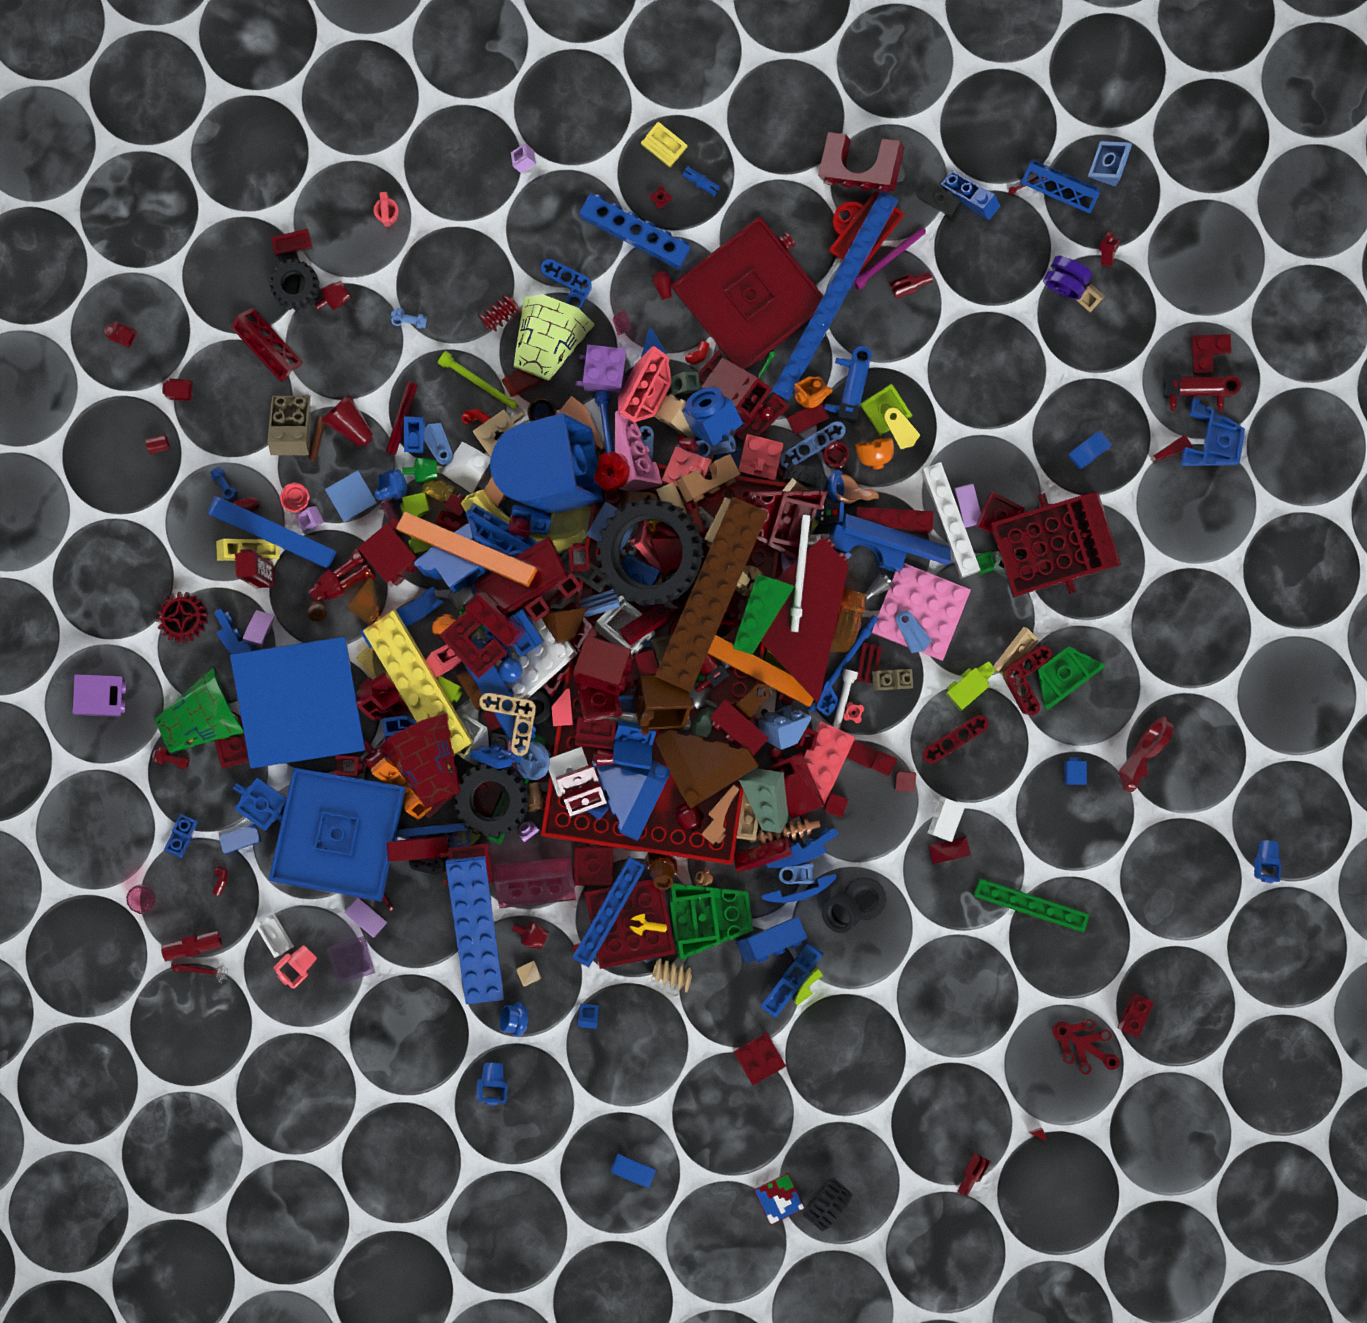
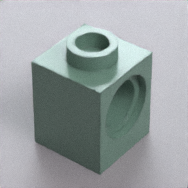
M682 372L671 376L670 387L672 395L687 396L701 390L698 372Z

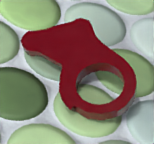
M1167 717L1158 718L1148 727L1129 759L1120 768L1118 774L1122 781L1123 790L1133 792L1137 789L1142 777H1146L1148 774V759L1156 756L1169 742L1173 734L1174 725ZM1160 733V735H1159V737L1157 738V740L1152 744V742L1154 741V739L1156 738V736Z

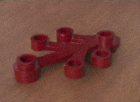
M1086 1019L1081 1023L1072 1025L1064 1021L1055 1023L1052 1033L1061 1042L1063 1050L1062 1059L1066 1064H1072L1075 1061L1074 1054L1070 1052L1068 1041L1070 1040L1075 1043L1080 1063L1079 1071L1082 1074L1087 1075L1092 1070L1091 1065L1088 1064L1085 1050L1102 1060L1103 1065L1107 1069L1115 1070L1118 1068L1120 1061L1116 1055L1105 1054L1089 1044L1100 1040L1109 1041L1112 1038L1109 1030L1103 1029L1099 1033L1078 1037L1073 1032L1084 1029L1092 1031L1095 1028V1022L1091 1019ZM1088 1021L1092 1022V1027L1089 1029L1086 1028ZM1065 1028V1034L1060 1035L1059 1029ZM1104 1032H1108L1109 1034L1107 1039H1103L1102 1034ZM1070 1054L1072 1060L1067 1062L1065 1057ZM1110 1059L1115 1060V1064L1113 1066L1109 1065ZM1084 1065L1089 1067L1087 1072L1082 1071Z

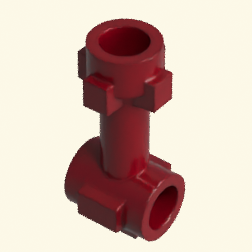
M157 747L153 752L152 762L164 765L166 761L177 764V768L182 770L183 768L187 769L189 766L190 758L186 755L181 754L180 757L167 754L168 750Z

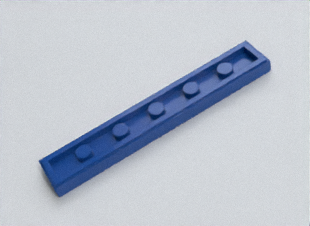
M845 514L843 517V532L945 565H948L951 561L950 547L849 514Z
M630 856L628 857L572 959L588 968L590 967L646 865Z

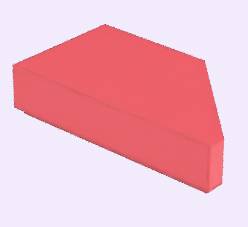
M566 689L552 706L553 726L573 725L570 689Z

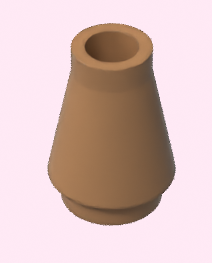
M539 783L528 784L529 812L543 811L545 801Z

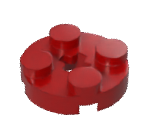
M616 452L603 453L594 475L595 482L602 489L612 492L617 491L616 489L619 487H623L630 474V468L626 463L628 461L627 458Z

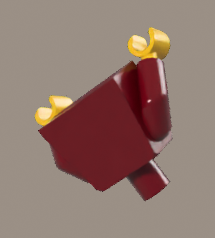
M651 519L649 523H652L653 526L649 529L650 531H657L652 541L661 571L665 575L676 573L682 561L683 550L681 540L671 526L663 524L660 520Z

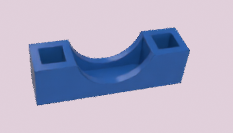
M839 523L831 528L829 539L836 545L833 549L837 553L842 552L846 554L854 546L862 545L874 552L878 561V567L892 572L902 570L907 552L843 532V523Z

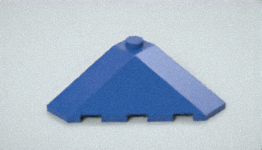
M604 749L613 753V749ZM593 756L591 764L594 768H597L600 775L598 781L602 791H606L610 800L607 803L612 815H616L620 824L617 827L620 833L638 841L671 773L669 768L655 761H652L650 769L620 764L597 767V763H593Z

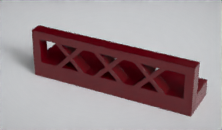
M253 307L236 317L231 328L280 382L286 380L293 370L302 366L303 362ZM251 315L256 320V323L250 322L247 317ZM260 330L266 331L269 337L263 336ZM273 344L279 345L280 348H281V351H280V350H276V349L273 347ZM285 357L292 359L295 364L290 365L285 360Z

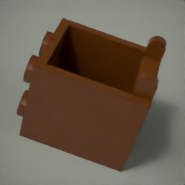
M655 675L640 676L633 696V702L641 734L646 736L649 730L684 729L686 722L690 718V710L694 706L693 698H690L689 695L690 692L655 677Z

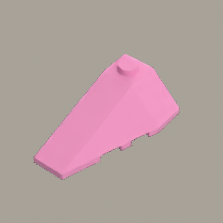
M617 411L615 412V452L627 458L628 461L626 463L630 468L626 484L623 487H619V489L640 491L661 486L662 481L656 462L651 461L648 455L650 450L648 446H644L640 438L642 434L636 422L633 423Z

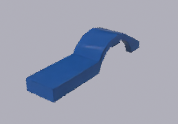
M434 586L426 590L412 603L396 610L406 627L423 619L443 604V601L439 600L434 593L436 590ZM361 630L360 633L362 634L369 648H372V645L370 644L365 633L363 632V630Z

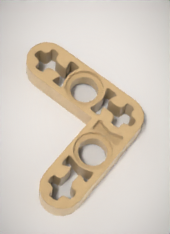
M492 693L483 694L479 699V705L483 710L516 716L511 740V751L517 756L525 755L529 749L535 716L534 703L526 699ZM487 696L490 697L491 701H497V697L501 698L498 703L499 710L495 709L496 705H489V708H487L486 704L483 703V699H487ZM504 700L512 702L513 707L511 710L505 711L502 708ZM516 701H520L519 706H525L528 703L532 710L524 714V710L517 709L518 713H514ZM521 722H525L528 725V731L524 734L518 731V725ZM516 734L521 737L527 736V740L522 739V745L525 746V749L521 750L520 753L514 748L515 744H519V738L515 739Z

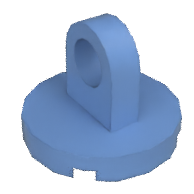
M532 741L529 744L528 752L521 756L522 759L519 763H516V767L525 779L537 780L546 775L550 764L549 758L553 756L542 744ZM521 745L517 752L520 753L521 750L525 749V746Z

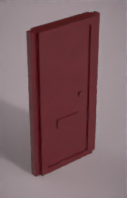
M548 536L514 557V559L536 567L537 572L529 587L493 571L476 580L474 586L477 593L485 592L498 604L496 608L503 615H507L565 580L568 576L556 547Z

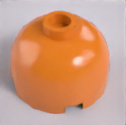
M891 438L874 439V441L868 443L864 441L855 445L860 462L865 466H872V469L884 468L883 464L888 463L894 454L893 439Z

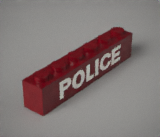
M241 549L240 553H235L237 578L256 589L275 587L274 564L255 551H252V549Z

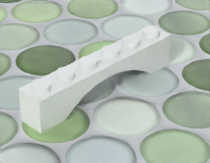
M942 463L923 468L921 473L942 522L959 578L978 573L980 568Z

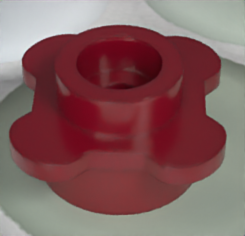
M659 186L656 192L649 195V199L655 203L658 209H662L667 202H671L672 196L667 194L663 186Z

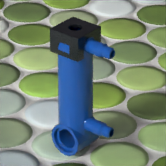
M866 346L857 347L853 352L851 360L836 358L835 360L836 364L849 367L841 405L825 404L824 406L825 410L838 413L837 419L853 423L857 421L872 358L871 350ZM864 353L867 359L860 361L857 359V354Z

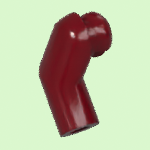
M217 866L214 875L219 878L212 893L221 896L227 883L228 871L225 867Z

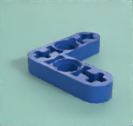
M545 260L541 265L542 274L571 289L564 303L569 304L571 298L577 297L580 300L577 308L581 310L591 292V280L554 260ZM552 264L553 269L558 271V268H561L558 277H555L556 273L553 271L547 273L545 266L549 267ZM569 272L572 275V279L569 282H564L561 279L563 273ZM575 276L578 277L577 281L580 283L586 281L588 288L581 290L580 285L575 283V286H572Z

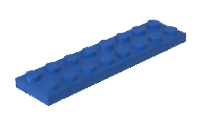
M481 856L446 860L465 1004L504 1000L486 858Z

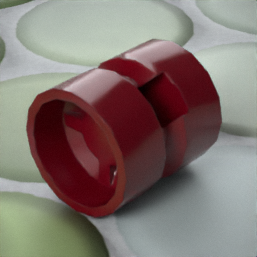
M841 442L830 443L823 454L824 464L832 470L844 467L849 458V450Z

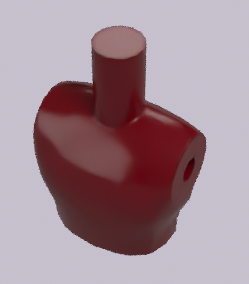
M342 281L332 283L321 289L324 298L316 302L315 306L319 310L329 305L333 310H336L343 306L351 298V295Z
M367 740L364 743L368 755L363 761L371 770L384 757L387 758V754L381 746L374 749Z
M532 921L526 927L515 923L512 931L522 935L521 944L542 950L549 931L544 929L543 926Z

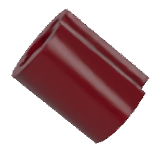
M166 434L145 439L149 454L170 450Z

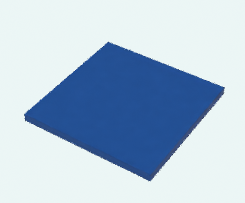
M346 636L230 655L250 768L366 750L359 709L356 706V692Z
M293 768L268 881L382 902L390 865L387 858V842L395 841L406 787Z

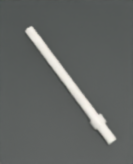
M809 515L802 516L794 602L790 612V616H792L791 632H798L799 620L802 617L801 601L810 524Z

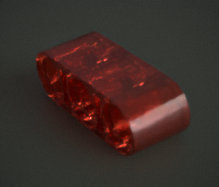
M518 369L504 377L501 381L510 397H514L545 379Z

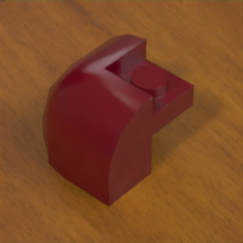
M386 671L373 680L370 677L367 678L357 690L356 706L373 721L375 719L382 720L384 718L397 717L409 710Z

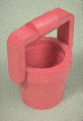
M380 192V200L374 206L375 217L385 227L391 226L398 219V205L389 198L387 192Z
M303 945L292 955L286 954L273 969L284 985L288 984L291 988H296L308 976L307 970L316 961L317 957ZM286 962L300 974L293 982L290 981V978L284 972L279 970Z

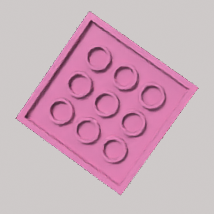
M904 563L902 570L895 572L892 583L890 584L892 588L888 589L877 617L879 619L875 623L872 633L908 647L896 623L897 614L901 611H908L932 640L925 651H921V653L943 661L971 589ZM902 616V622L907 623L908 617Z

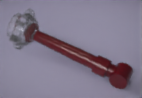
M176 961L171 964L174 972L180 970L182 972L214 974L219 983L223 979L226 980L228 976V968H225L224 963L220 964L216 970L179 964Z

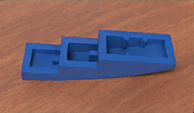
M807 942L760 1007L776 1018L824 953Z

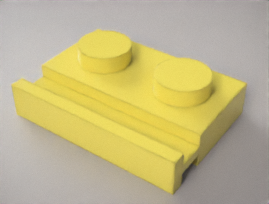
M659 122L656 123L641 142L643 147L669 168L687 148V144Z

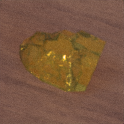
M431 480L423 483L421 490L433 499L446 504L451 494L454 495L456 488L442 480L435 482Z

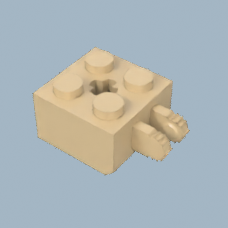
M502 410L473 430L475 437L490 458L497 443L495 440L497 435L504 434L512 427H515V423L526 415L524 411L510 419L505 410Z

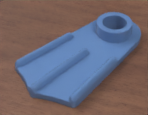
M442 423L428 424L424 431V441L437 462L446 465L452 461L453 453ZM447 453V457L442 459L441 454Z
M899 612L896 616V623L910 652L925 651L932 640L910 612ZM902 616L908 617L907 623L902 622Z

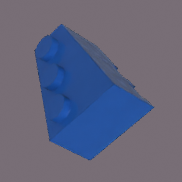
M796 917L760 933L753 934V936L736 941L744 963L756 960L758 963L768 960V955L774 953L777 956L786 952L785 948L789 946L793 949L802 945L801 941L807 939L799 917Z

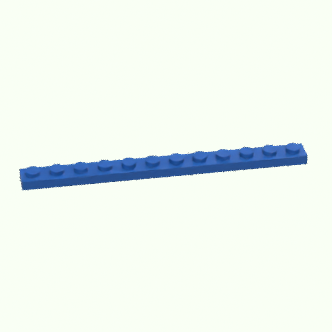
M880 192L776 382L772 393H776L787 401L791 399L795 384L800 382L898 203L897 198L884 192Z

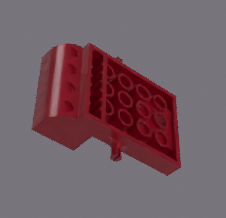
M1099 492L1081 495L1055 504H1048L1046 495L1043 493L1042 495H1037L1041 505L1038 509L990 524L1013 598L1057 584H1066L1070 595L1072 592H1077L1073 583L1077 578L1086 577L1122 565ZM1022 549L1026 552L1024 560L1017 559V550Z

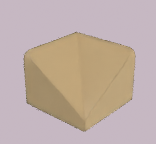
M535 961L516 968L523 987L542 979Z

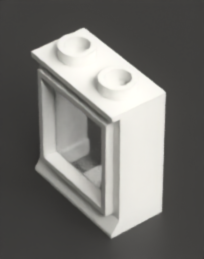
M621 595L619 597L620 607L606 611L598 619L594 629L612 644L631 649L632 656L634 653L638 654L644 647L642 644L646 640L649 642L656 632L653 630L631 646L618 635L619 629L642 615Z

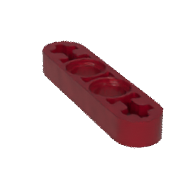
M982 715L975 716L929 745L922 752L923 760L929 764L935 763L978 736L988 728L987 718ZM976 719L979 721L983 720V728H975L973 731L976 733L973 735L967 724L970 723L972 727L976 724ZM960 729L968 731L969 736L967 739L962 740L958 737ZM949 739L952 741V748L950 750H945L942 747L943 740ZM938 744L940 751L944 754L940 755V752L934 755V760L931 758L927 759V751H935L937 749L935 745Z

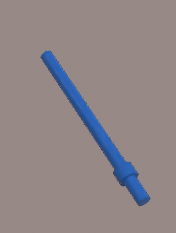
M872 615L867 624L861 627L858 632L859 635L827 679L831 687L865 638L868 639L871 635V630L879 619L876 616ZM813 700L810 707H807V709L812 713L816 709V707H814L816 703L815 700Z

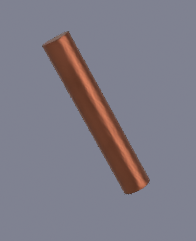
M323 417L318 418L309 461L316 462L325 426L321 420Z

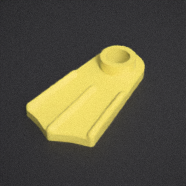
M897 408L886 410L884 419L900 449L914 446L916 440L920 437L917 430ZM891 413H895L894 419H890Z

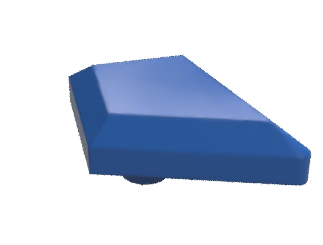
M824 680L820 699L815 703L814 707L829 717L838 705L839 700L829 681Z

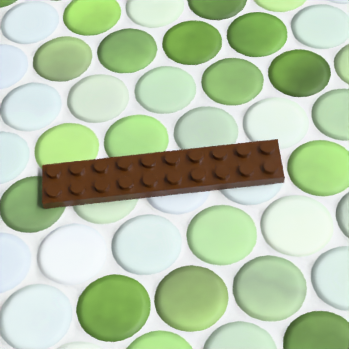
M732 497L655 677L691 692L768 515L767 511Z

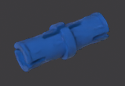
M689 166L685 169L691 175L683 172L682 177L693 182L697 188L704 189L712 196L717 194L711 187L719 191L720 185L707 179L705 174L701 175Z

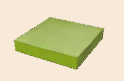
M892 384L860 404V407L879 436L890 431L884 419V414L889 408H897L906 419L912 417L911 412ZM891 413L890 419H894L895 413Z

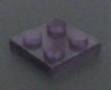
M365 936L327 947L338 985L376 973Z

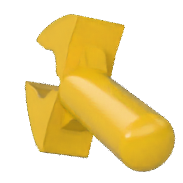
M645 914L630 919L638 920L643 924L639 928L630 926V929L640 936L645 929L666 932L667 930L665 924L647 922L644 919Z

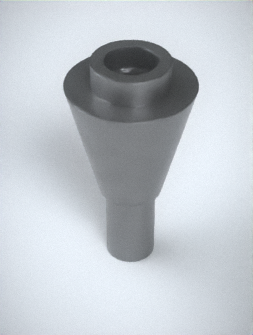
M879 573L869 587V590L859 598L865 603L871 597L891 589L890 584L892 581L886 574L882 576Z

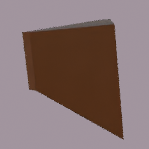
M587 607L550 611L541 619L557 643L572 641L576 636Z

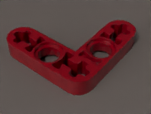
M1036 646L1003 670V679L1021 712L1025 715L1034 716L1040 710V704L1025 677L1051 659L1052 652L1047 646ZM1041 651H1044V652H1045V653L1043 654V657H1044V658H1041V657H1039V658H1037V659L1034 658V657H1038V656L1041 654ZM1026 659H1029L1031 662L1029 669H1025L1023 666ZM1011 671H1015V673L1013 674L1014 678H1011L1009 676L1012 674ZM1020 685L1025 688V693L1022 696L1017 692ZM1029 704H1033L1031 710L1027 709L1029 707Z

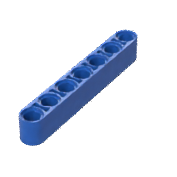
M217 496L214 497L207 514L327 569L330 568L337 553L333 549Z

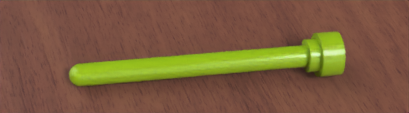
M445 351L439 358L438 364L442 367H451L510 408H518L517 402L455 362L452 354Z

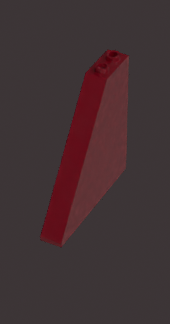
M823 537L806 553L801 609L803 610L802 617L799 620L798 632H791L792 616H790L791 608H793L794 588L761 640V643L816 702L821 696L849 565L846 563L849 559L842 552L838 554L833 549L836 545L829 538L825 540ZM798 560L777 580L795 586ZM743 610V611L737 616V617L740 619L741 622H742V619H743L745 610Z

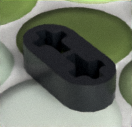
M438 857L420 859L426 863L425 865H418V867L414 864V860H409V866L413 870L422 873L441 875L446 869L445 862ZM438 861V864L441 865V868H438L435 871V869L433 867H430L429 865L430 863L436 864Z

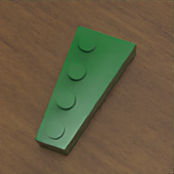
M757 574L733 649L753 655L795 586Z

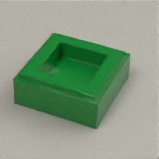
M991 551L975 556L980 568L978 575L993 571L995 560Z

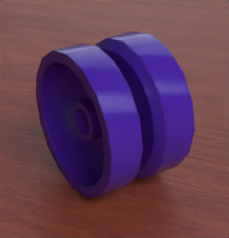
M1055 256L1051 264L1053 271L1047 272L1043 280L1044 284L1062 296L1075 300L1081 299L1085 291L1083 285L1088 284L1093 275L1091 270L1068 257Z

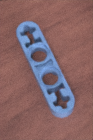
M833 422L785 451L780 457L781 466L787 469L789 464H784L785 456L788 458L794 455L792 451L794 450L800 460L797 461L796 457L792 459L791 463L799 465L825 449L830 443L840 440L845 434V426L841 422ZM834 426H836V428L840 427V435H838L837 433L833 434L831 436L833 440L830 441L829 436L825 433V431H828V434H830L831 432H833ZM819 435L824 436L826 439V443L822 446L817 445L815 442V438ZM803 445L808 446L810 449V453L806 456L801 455L799 452V448Z

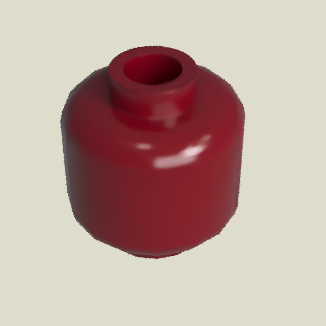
M684 802L676 808L675 817L683 829L694 831L701 827L704 815L698 805L690 809L687 802Z

